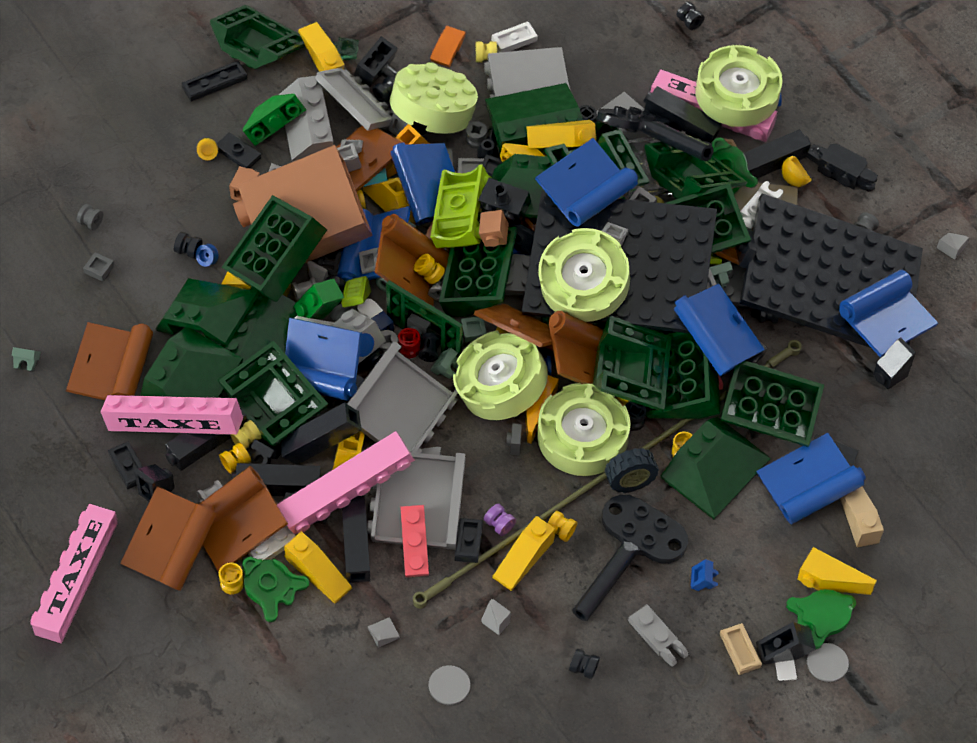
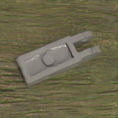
M648 604L629 617V623L669 666L673 667L677 663L669 648L672 647L682 658L689 655L685 646L678 641V638Z

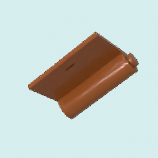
M362 125L345 139L363 141L362 151L358 153L362 167L349 172L356 192L393 161L390 154L393 146L403 142L378 128L367 130Z
M391 214L386 216L382 221L375 273L387 282L390 280L433 306L434 299L428 295L432 284H429L423 275L415 272L414 265L422 255L429 254L434 258L435 263L441 264L446 269L449 252L444 248H436L430 238L398 215Z
M507 304L476 310L474 313L475 316L528 342L553 351L549 325L532 316L522 315L521 311Z
M558 310L549 319L557 373L580 384H593L597 347L604 329Z
M87 322L66 392L106 400L108 395L135 396L153 337V331L145 324L135 325L132 327L131 332Z
M251 466L203 500V502L214 506V512L217 513L203 546L218 572L224 564L236 563L288 525L287 520L260 475Z
M157 486L120 564L181 591L217 515L214 512L215 507L203 501L201 505L195 504Z

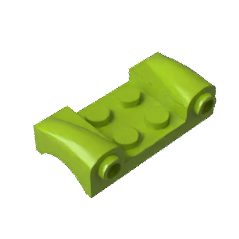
M483 164L478 165L476 169L468 173H454L442 170L430 236L436 248L465 247L481 243L479 235L480 224L477 220L480 207L478 199L488 178H491L490 175L488 176Z

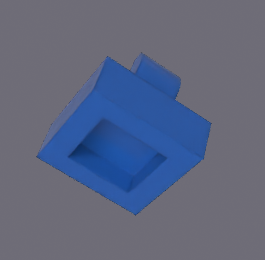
M705 559L692 567L691 589L700 591L705 587L712 589L718 586V583L713 581V577L718 575V571L713 569L712 561Z

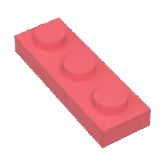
M424 505L401 506L405 577L429 576Z

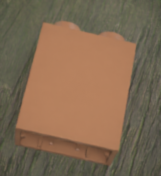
M335 145L237 185L242 200L233 203V206L243 228L254 222L271 196L274 195L312 216L327 229V232L305 263L373 236L345 160Z

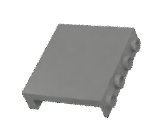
M562 47L488 53V62H484L485 75L489 74L487 89L492 91L490 98L567 83L569 87Z
M394 341L347 404L359 411L361 432L376 443L397 431L410 452L421 453V444L423 442L427 444L434 435V432L431 430L435 425L439 427L446 417L443 413L446 409L451 410L458 400L455 396L458 392L455 389L452 393L400 354L398 350L401 348V345Z
M410 452L415 461L411 462L407 469L397 471L390 475L391 477L386 482L377 483L373 486V489H377L376 498L372 497L370 511L374 512L373 520L368 521L367 534H371L372 542L403 545L401 506L424 505L427 547L456 550L466 455L456 453V457Z

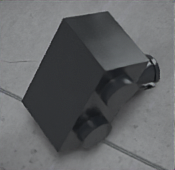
M381 36L357 64L353 76L359 77L369 87L373 85L379 76L385 78L392 76L395 78L398 72L390 66V63L393 61L398 48Z
M488 178L478 201L483 212L502 210L508 222L513 223L515 221L521 223L531 203V198L528 191Z

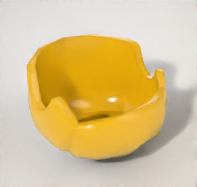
M790 156L783 162L782 176L791 186L799 188L811 182V178L795 156Z

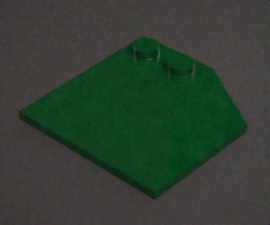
M247 5L238 7L210 20V25L221 50L228 53L230 57L244 62L250 68L256 69L305 47L299 33Z
M621 129L603 133L598 144L619 170L625 167L634 170L638 176L637 186L648 184L649 179ZM564 143L545 148L544 151L553 166L574 150L568 151Z
M663 142L646 143L644 146L651 177L661 187L671 192L672 196L676 199L707 191L730 183L732 189L746 186L747 181L713 155L710 160L705 162Z
M514 154L494 168L491 178L528 191L531 203L524 217L537 218L541 191L544 190L535 178L550 168L552 164L547 156Z
M188 278L155 329L158 332L172 335L176 333L180 326L200 330L206 338L217 344L227 346L259 293L254 290Z
M388 280L386 283L387 315L394 322V325L402 330L407 328V319L411 313L431 322V329L441 334V353L452 348L458 353L456 357L459 358L462 353L463 324Z
M609 316L597 347L593 385L601 392L663 412L665 409L672 336Z
M186 327L171 337L165 344L144 378L141 396L220 398L224 388L220 384L219 379L239 366L243 358Z
M274 340L219 379L229 398H237L239 407L247 415V421L251 420L254 422L261 433L262 439L272 446L278 444L294 432L295 429L329 406Z
M717 416L707 420L677 451L660 478L715 520L757 475L756 471L763 468L771 458L727 423L720 421V418Z

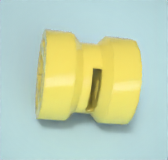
M492 41L488 44L476 42V62L488 60V53H497V41Z
M251 420L245 422L237 434H230L235 445L241 443L245 449L255 439H262L259 429Z

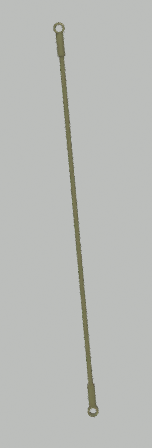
M791 340L787 348L766 361V364L763 366L772 369L789 356H797L801 350V343L797 340ZM726 391L719 395L720 401L725 398ZM693 419L681 420L641 448L649 450ZM604 472L540 515L539 518L545 520L555 511L560 510L606 479V473ZM529 524L481 555L478 563H469L426 591L415 593L413 605L419 609L424 608L428 600L449 587L453 581L517 539ZM418 598L424 599L423 602H417L416 600Z

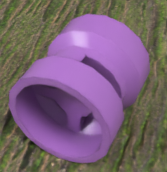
M500 504L491 507L484 516V521L489 526H494L495 531L500 536L506 535L516 523V519L511 514H507L505 508Z

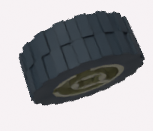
M644 448L627 450L616 455L607 463L605 473L612 490L619 493L640 490L646 485L651 484L659 474V468L652 452Z

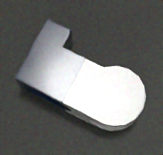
M366 299L363 304L358 305V312L374 320L380 331L390 330L394 332V322L375 301Z

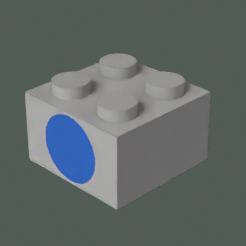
M354 309L345 312L334 324L329 325L362 332L358 364L386 342L376 322Z

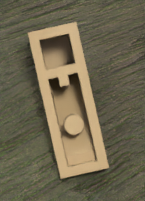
M863 487L840 498L856 546L862 547L879 543L884 529L877 509Z

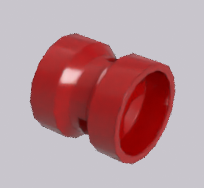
M405 328L398 334V344L401 345L398 351L404 357L414 358L420 351V334L413 328Z

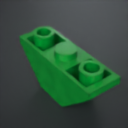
M294 93L272 96L255 108L242 130L254 146H256L305 112L306 108Z

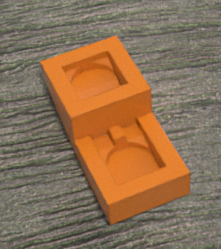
M446 26L432 52L430 60L450 68L456 52L460 50L466 32Z

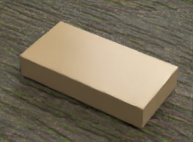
M743 623L720 631V636L739 675L761 668L762 663Z

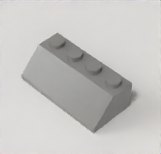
M316 76L298 78L279 94L294 93L306 108L305 112L285 125L292 162L333 146V137L321 84L315 79Z

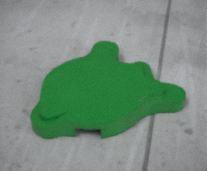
M723 138L714 139L712 142L713 156L747 181L746 187L755 188L758 185V179L749 172L744 153L737 147L728 144ZM741 187L732 189L734 195L740 190Z
M247 557L243 560L242 569L244 571L245 591L252 601L262 607L264 618L267 622L276 621L279 603H284L287 606L292 605L295 593L305 590L309 586L308 577L293 574L282 562L276 559L262 560Z
M828 589L813 592L804 598L791 597L786 603V608L797 615V623L812 630L816 649L822 647L828 636L837 634L848 626L851 613L856 606V600L853 596Z

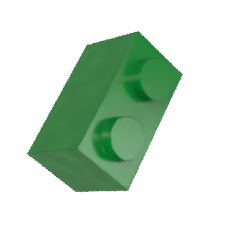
M330 279L313 284L295 303L294 308L300 317L322 320L341 302L344 296L335 279Z

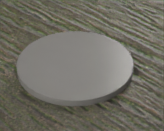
M823 643L821 648L808 654L807 666L811 674L817 679L825 682H834L846 674L849 661L846 653L840 647L830 643Z
M443 666L432 673L429 679V691L432 697L442 704H457L463 701L469 694L470 679L466 672L459 667Z

